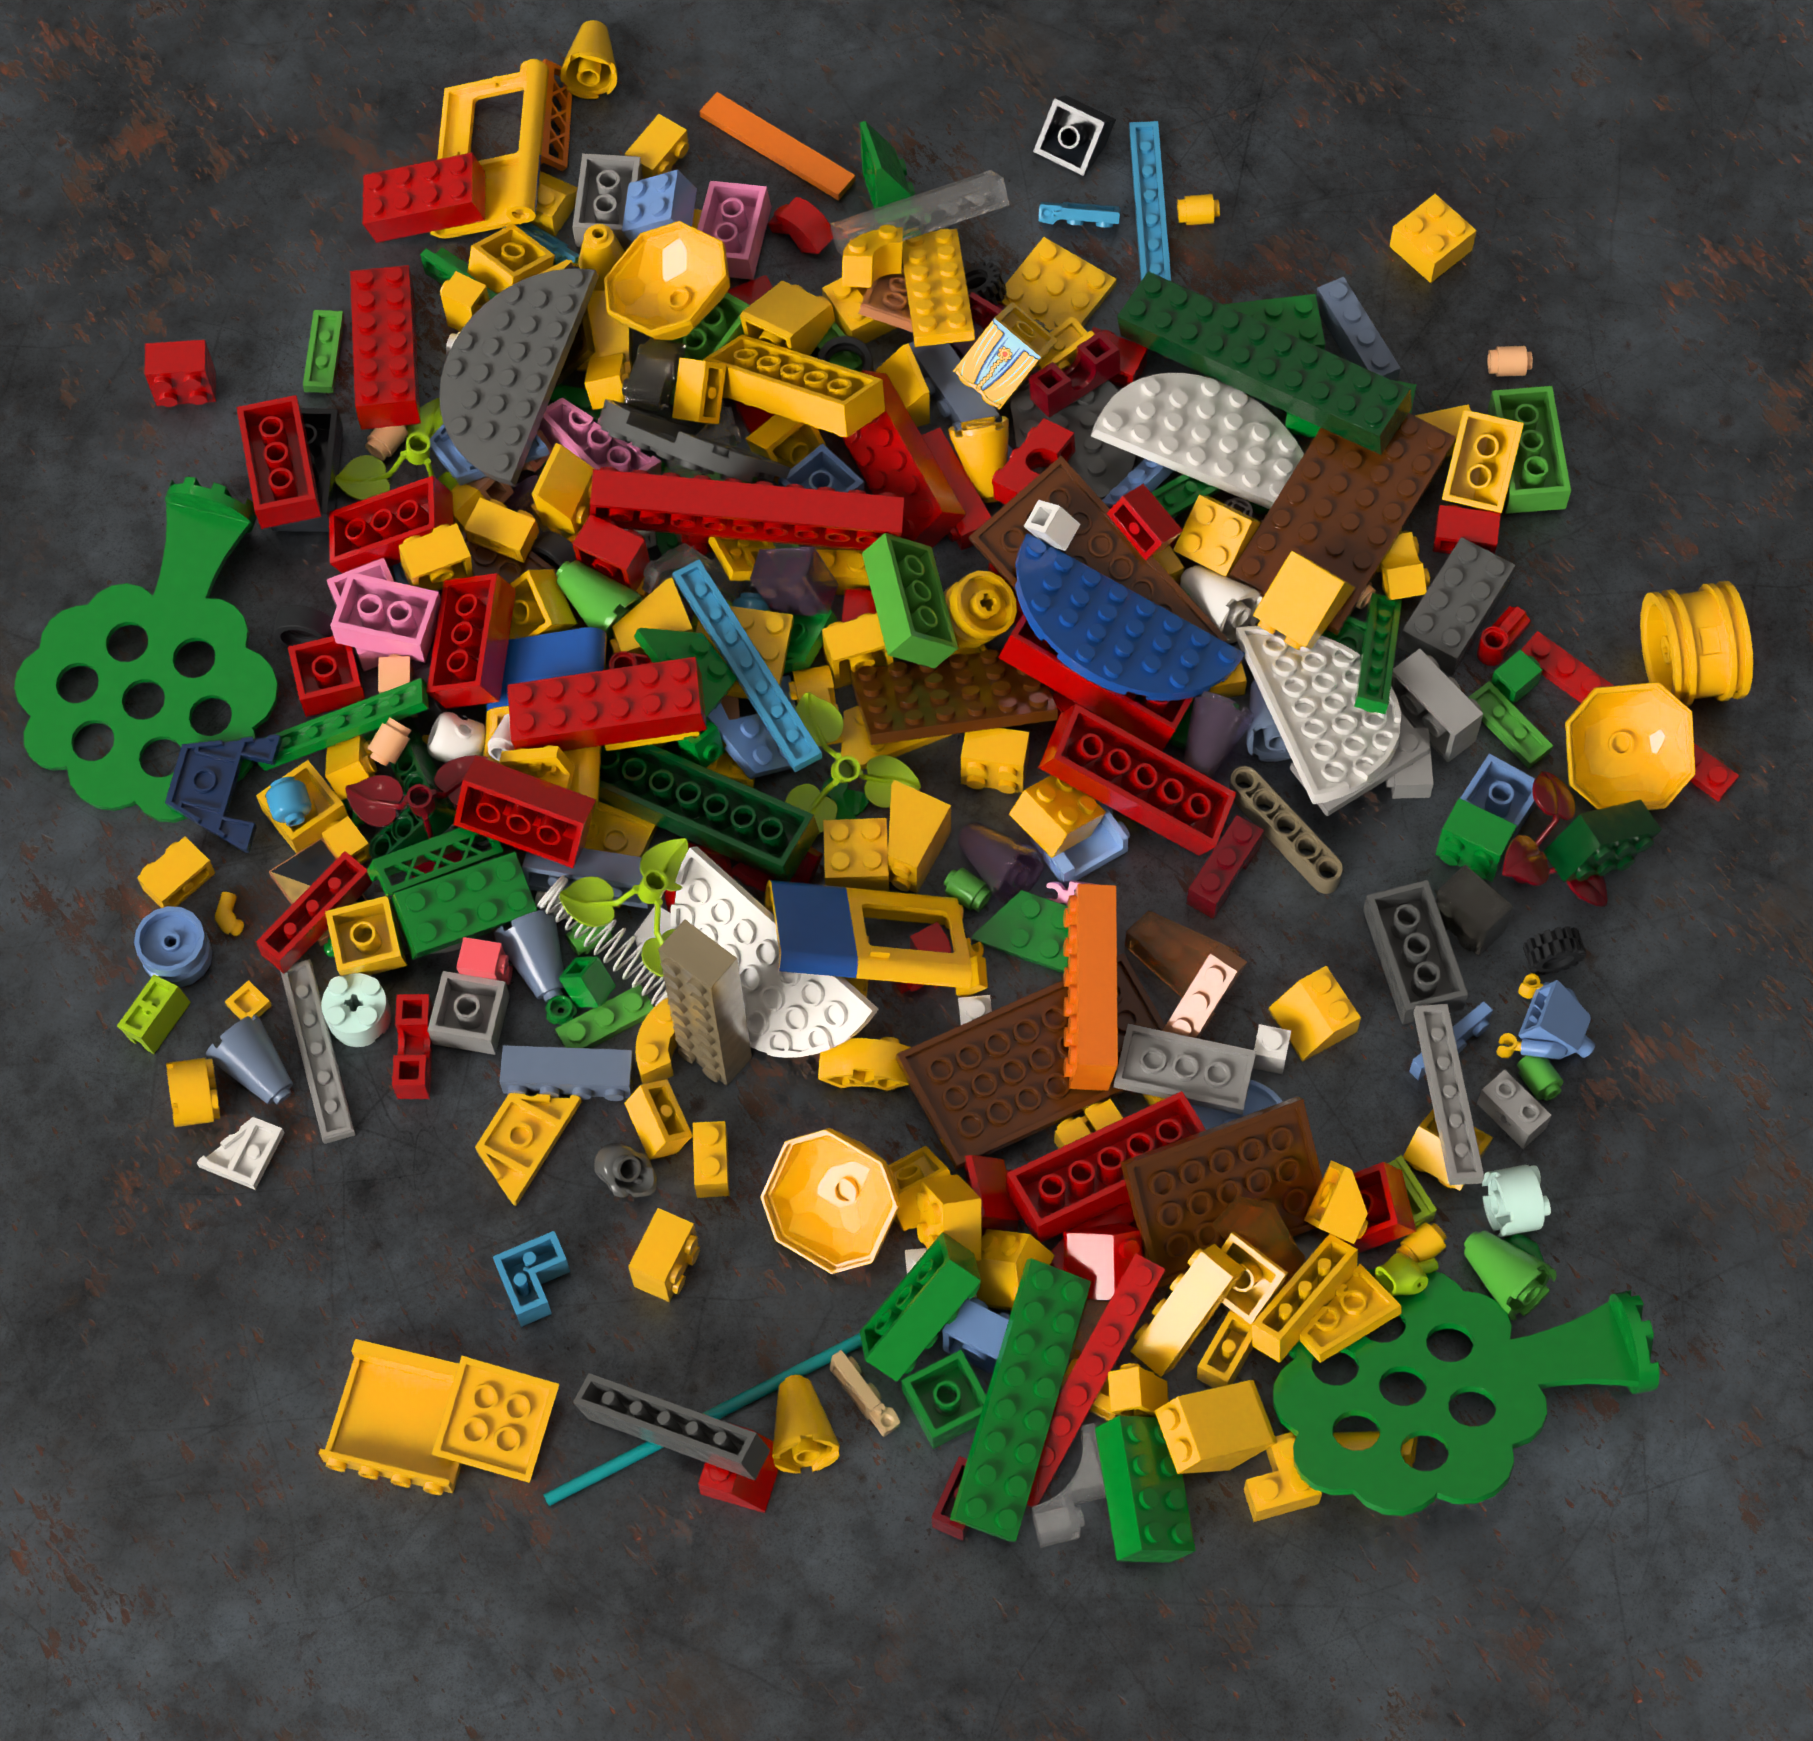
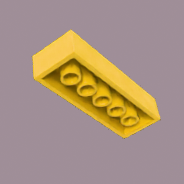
M743 334L703 359L705 361L726 363L723 398H729L744 405L753 406L768 413L777 414L792 421L813 426L816 429L829 431L840 437L853 435L857 430L885 412L882 379Z

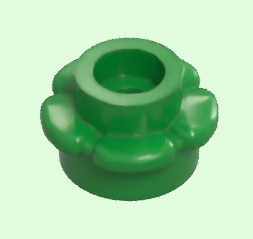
M564 995L551 998L545 1007L547 1012L546 1018L554 1025L557 1023L563 1025L569 1022L577 1013L575 1004L569 997ZM563 1009L564 1012L558 1013V1010Z

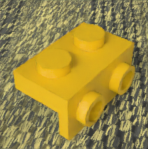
M1071 316L1050 332L1058 341L1038 364L1037 368L1041 370L1054 362L1064 371L1076 359L1077 346L1094 336L1095 333L1092 330L1087 332L1077 319Z
M548 745L543 748H518L511 751H502L499 761L501 765L570 790L575 766L559 746Z

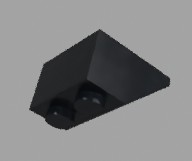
M1067 95L1056 97L1053 100L1033 152L1085 176L1106 146L1116 119Z

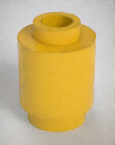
M1213 194L1184 196V199H1177L1178 222L1186 223V225L1213 224L1214 217H1220L1219 199L1213 200Z
M1424 1222L1416 1229L1417 1232L1409 1234L1400 1242L1401 1246L1396 1249V1252L1403 1253L1418 1263L1434 1258L1446 1248L1444 1240L1447 1237L1437 1224L1433 1223L1430 1225Z

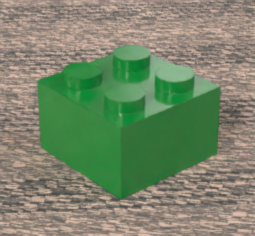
M1458 798L1442 828L1435 855L1439 856L1448 865H1457L1468 870L1475 878L1487 879L1493 882L1505 859L1517 825Z
M962 1350L901 1380L902 1392L933 1449L978 1426L986 1394Z

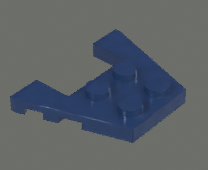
M274 734L268 735L267 738L254 739L253 737H246L238 741L229 742L218 740L182 744L165 804L240 850L250 853L257 829L256 824L228 818V810L243 760L275 765L283 739L280 735Z

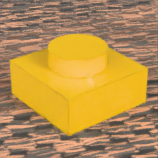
M249 980L225 1000L227 1007L240 1020L247 1016L252 1019L253 1014H257L260 1017L272 1006L271 1002Z

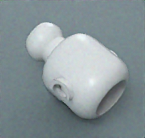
M443 712L437 717L431 729L427 744L428 753L436 760L445 763L464 756H483L485 726L466 716L452 712Z

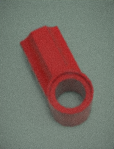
M1509 606L1491 627H1487L1482 632L1477 649V657L1483 664L1495 666L1503 661L1505 653L1530 626L1531 620L1527 616L1526 611L1518 606Z

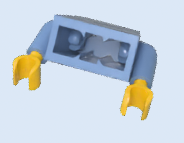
M1536 974L1526 975L1523 983L1520 984L1518 993L1524 998H1532V1001L1518 1035L1522 1042L1517 1041L1516 1037L1511 1033L1503 1034L1498 1043L1506 1044L1509 1047L1499 1046L1496 1051L1497 1055L1501 1058H1509L1513 1055L1514 1051H1521V1055L1559 1060L1573 1053H1577L1582 1058L1589 1056L1595 1048V1043L1585 1035L1591 1018L1590 1014L1579 1003L1574 991L1564 987L1558 980L1542 984Z

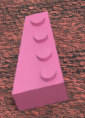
M560 398L547 406L538 429L543 432L553 448L556 443L563 445L594 469L600 470L602 467H613L620 472L645 470L649 474L661 475V460L655 456L650 458L641 452V448L633 446L632 442L627 443L609 436L608 432L601 430L602 426L593 421L592 416L569 401Z

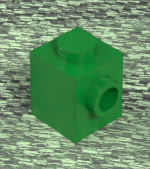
M1520 649L1494 671L1491 683L1514 705L1538 685L1543 670L1534 657L1527 656Z
M706 720L707 730L700 731V735L697 738L689 736L684 737V740H677L682 757L705 768L725 753L719 729L709 720Z
M576 957L559 976L560 982L576 1008L600 1007L608 1000L609 994L616 987L599 957Z

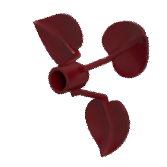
M479 755L460 757L440 767L434 780L437 788L443 791L442 793L437 792L436 789L430 790L424 784H416L403 797L402 787L396 779L386 775H377L358 783L347 785L345 788L346 795L356 815L365 823L375 827H384L392 824L396 819V809L403 810L409 804L411 811L415 815L422 817L428 838L431 839L434 837L428 815L435 809L434 798L445 799L449 796L450 801L457 806L462 780L475 756ZM479 756V757H482V758H484V759L489 760L488 757H486V756ZM458 850L444 855L442 858L455 863L461 861L462 855ZM428 861L413 868L428 873L433 871L436 862ZM439 864L438 869H439V868H442V867H445V866Z
M1541 771L1533 782L1532 792L1538 807L1545 814L1553 815L1552 821L1536 841L1525 835L1515 837L1509 844L1504 859L1502 875L1513 877L1520 884L1528 883L1539 886L1547 882L1549 874L1557 873L1554 867L1549 868L1546 856L1543 852L1539 851L1538 847L1558 824L1560 818L1569 821L1575 814V801L1569 788L1558 777L1546 771ZM1595 874L1584 881L1576 879L1567 882L1573 893L1582 900L1598 907H1605L1607 905V888L1603 876Z

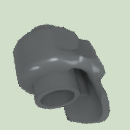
M620 1143L607 1144L597 1153L594 1162L595 1173L603 1182L608 1184V1188L613 1192V1195L618 1197H628L629 1195L643 1197L651 1195L656 1190V1173L651 1168V1161L646 1154L637 1153L631 1147Z

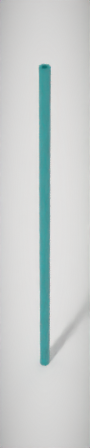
M860 1333L702 1414L721 1419L778 1390L779 1385L788 1376H805L829 1364L832 1356L840 1350L846 1355L862 1347ZM646 1441L543 1494L548 1506H551L664 1447Z

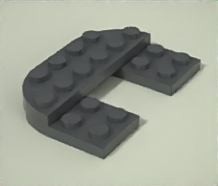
M605 399L597 422L602 425L601 430L608 432V435L623 441L628 440L635 447L647 451L652 450L656 452L657 456L671 461L676 460L681 462V466L695 471L700 470L714 475V472L722 474V480L735 478L752 483L753 477L758 476L770 481H774L775 476L787 479L791 469L786 465L744 448L693 435L695 428L651 410L615 400Z

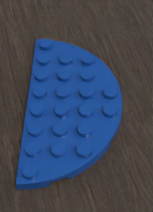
M1029 533L1026 534L1015 561L1017 574L1015 589L1023 614L1039 640H1046L1059 653L1057 658L1085 679L1122 695L1131 692L1146 695V700H1182L1204 694L1211 687L1221 681L1224 682L1235 671L1245 655L1244 652L1051 545Z

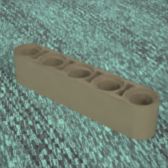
M1248 766L1236 768L1231 774L1229 789L1236 792L1233 802L1256 826L1264 829V835L1318 892L1329 894L1336 891L1339 887L1343 871L1340 860L1253 768ZM1244 782L1251 787L1244 789L1237 786V784ZM1265 804L1271 807V809L1264 811L1257 806ZM1284 826L1289 827L1292 830V832L1284 833L1281 832L1278 828ZM1309 849L1313 854L1303 855L1299 850ZM1329 871L1334 877H1323L1320 872Z

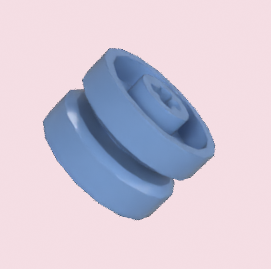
M172 906L154 910L143 918L136 929L134 939L136 953L150 977L154 974L181 988L195 983L204 976L211 965L213 950L209 937L201 921L189 910Z

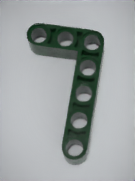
M408 716L398 720V723L411 730L408 735L410 740L396 764L390 762L404 794L407 795L408 790L416 784H424L430 790L436 789L437 792L442 793L443 791L437 788L434 780L437 769L413 718ZM449 796L445 799L434 798L435 809L428 815L434 837L443 834L454 822L456 811ZM410 806L396 817L392 824L386 826L371 840L369 854L372 859L428 840L422 817L415 815L411 811Z

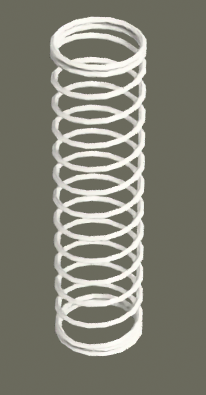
M562 875L537 904L540 909H543L548 904L545 910L546 914H550L562 904L560 901L550 909L569 881L565 875ZM563 906L556 915L555 922H560L569 915L566 912L560 917L564 910ZM570 917L565 925V931L570 930L572 927H574L578 923V921H575L569 926L573 919L572 917ZM615 919L589 941L597 927H594L586 938L584 947L591 945L605 932L594 949V955H598L615 940L603 959V963H608L624 949L613 966V972L618 971L636 954L622 976V979L625 980L644 964L642 961L627 974L642 953L644 944L639 946L618 966L636 936H632L608 958L626 931V928H622L599 949L617 921ZM580 924L577 931L575 932L574 938H580L591 927L588 926L579 934L580 930L584 926L583 924ZM645 965L633 981L632 988H635L638 985H640L647 977H649L652 974V972L649 971L641 980L638 981L644 970L647 968ZM653 974L648 983L646 984V986L644 987L642 991V996H645L649 992H651L662 980H664L663 977H661L653 986H651L647 990L651 982L656 977V975ZM665 981L653 996L651 1004L656 1006L662 1000L668 998L666 990L657 998L665 986Z

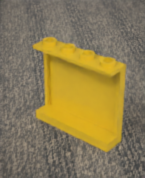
M355 1339L351 1350L354 1360L325 1450L320 1449L319 1455L323 1462L326 1463V1467L340 1472H345L346 1468L357 1470L360 1476L377 1480L378 1476L390 1478L391 1483L409 1488L411 1484L423 1486L425 1492L434 1495H443V1491L453 1494L462 1463L432 1455V1450L459 1363Z

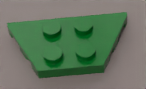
M796 580L778 613L792 614L794 617L783 674L810 668L823 645L822 629L827 628L837 620V617L830 608L822 604L820 599L813 592L811 593L800 580Z
M639 628L634 635L636 641L653 663L696 657L702 674L706 720L713 709H716L721 703L723 697L733 688L737 680L736 676L703 633Z
M1021 890L973 934L972 942H982L983 946L1064 974L1065 967H1068L1069 957H1064L1063 955L1064 939L1068 938V928L1063 926L1064 909L1068 908V906Z

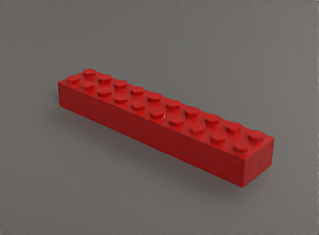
M602 467L600 470L593 469L590 514L599 518L602 516L607 517L622 529L865 551L884 533L901 537L904 497H897L896 494L889 492L871 495L866 494L862 490L838 492L831 487H819L817 490L806 489L799 484H788L786 487L774 486L773 483L767 481H758L755 484L743 483L735 478L718 481L703 475L685 478L670 472L663 473L662 475L649 474L645 470L620 472L613 467Z

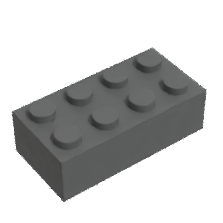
M1461 537L1403 628L1398 648L1410 654L1421 649L1426 655L1432 656L1437 661L1440 670L1453 676L1510 585L1516 565Z
M1425 880L1367 895L1363 912L1402 1025L1415 1022L1413 1012L1415 1007L1420 1005L1448 1004L1449 1013L1463 1010L1468 992L1429 881Z

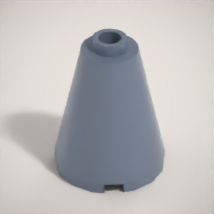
M1253 680L1250 689L1246 734L1248 752L1251 755L1252 753L1258 755L1259 760L1264 762L1288 760L1291 758L1259 687L1256 681Z
M539 910L512 920V927L506 931L501 926L494 932V937L497 943L502 944L505 954L508 955L509 960L537 999L544 998L545 1002H549L551 998L563 995L562 991L565 988L560 982L559 976L564 972L554 912L546 915L545 910Z
M253 1014L252 1019L247 1016L235 1023L220 1036L222 1039L221 1044L217 1048L212 1044L205 1053L206 1057L212 1059L216 1066L267 1104L275 1102L276 1105H279L292 1094L290 1088L293 1082L257 1014Z

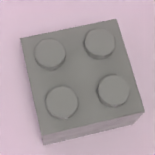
M443 971L428 1026V1033L432 1044L495 1055L510 998L506 982Z

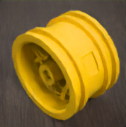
M1719 581L1716 585L1714 583L1703 584L1696 592L1678 594L1674 589L1663 590L1661 593L1648 592L1642 602L1640 630L1643 659L1649 683L1659 682L1687 707L1693 703L1694 699L1715 697L1718 701H1729L1731 698H1745L1750 691L1753 678V649L1747 615L1735 586L1730 581Z

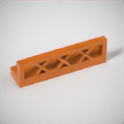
M544 59L542 62L548 66L549 73L541 164L545 163L560 171H564L568 166L572 94L567 90V85L564 82L563 87L560 88L554 79V74L560 77L561 66L548 59ZM554 96H556L562 106V111L558 112L552 102ZM552 120L555 121L560 129L559 136L556 135L551 127ZM550 144H553L558 152V158L549 154Z

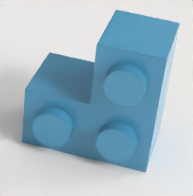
M555 1231L493 1256L496 1268L521 1327L552 1314L541 1284L570 1272L567 1259Z

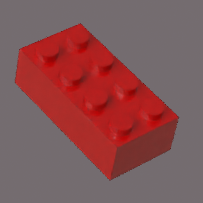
M473 153L363 175L362 224L376 243L485 221V170Z
M297 395L236 407L254 510L261 529L322 517L303 413Z
M430 476L330 511V564L341 573H345L381 558L385 559L388 567L401 563L398 545L403 544L405 539L414 535L422 537L430 534L433 529L440 525H454L453 492L437 478Z
M498 573L444 581L426 693L445 708L500 702L516 589Z
M475 756L462 780L453 825L574 868L587 841L596 799Z

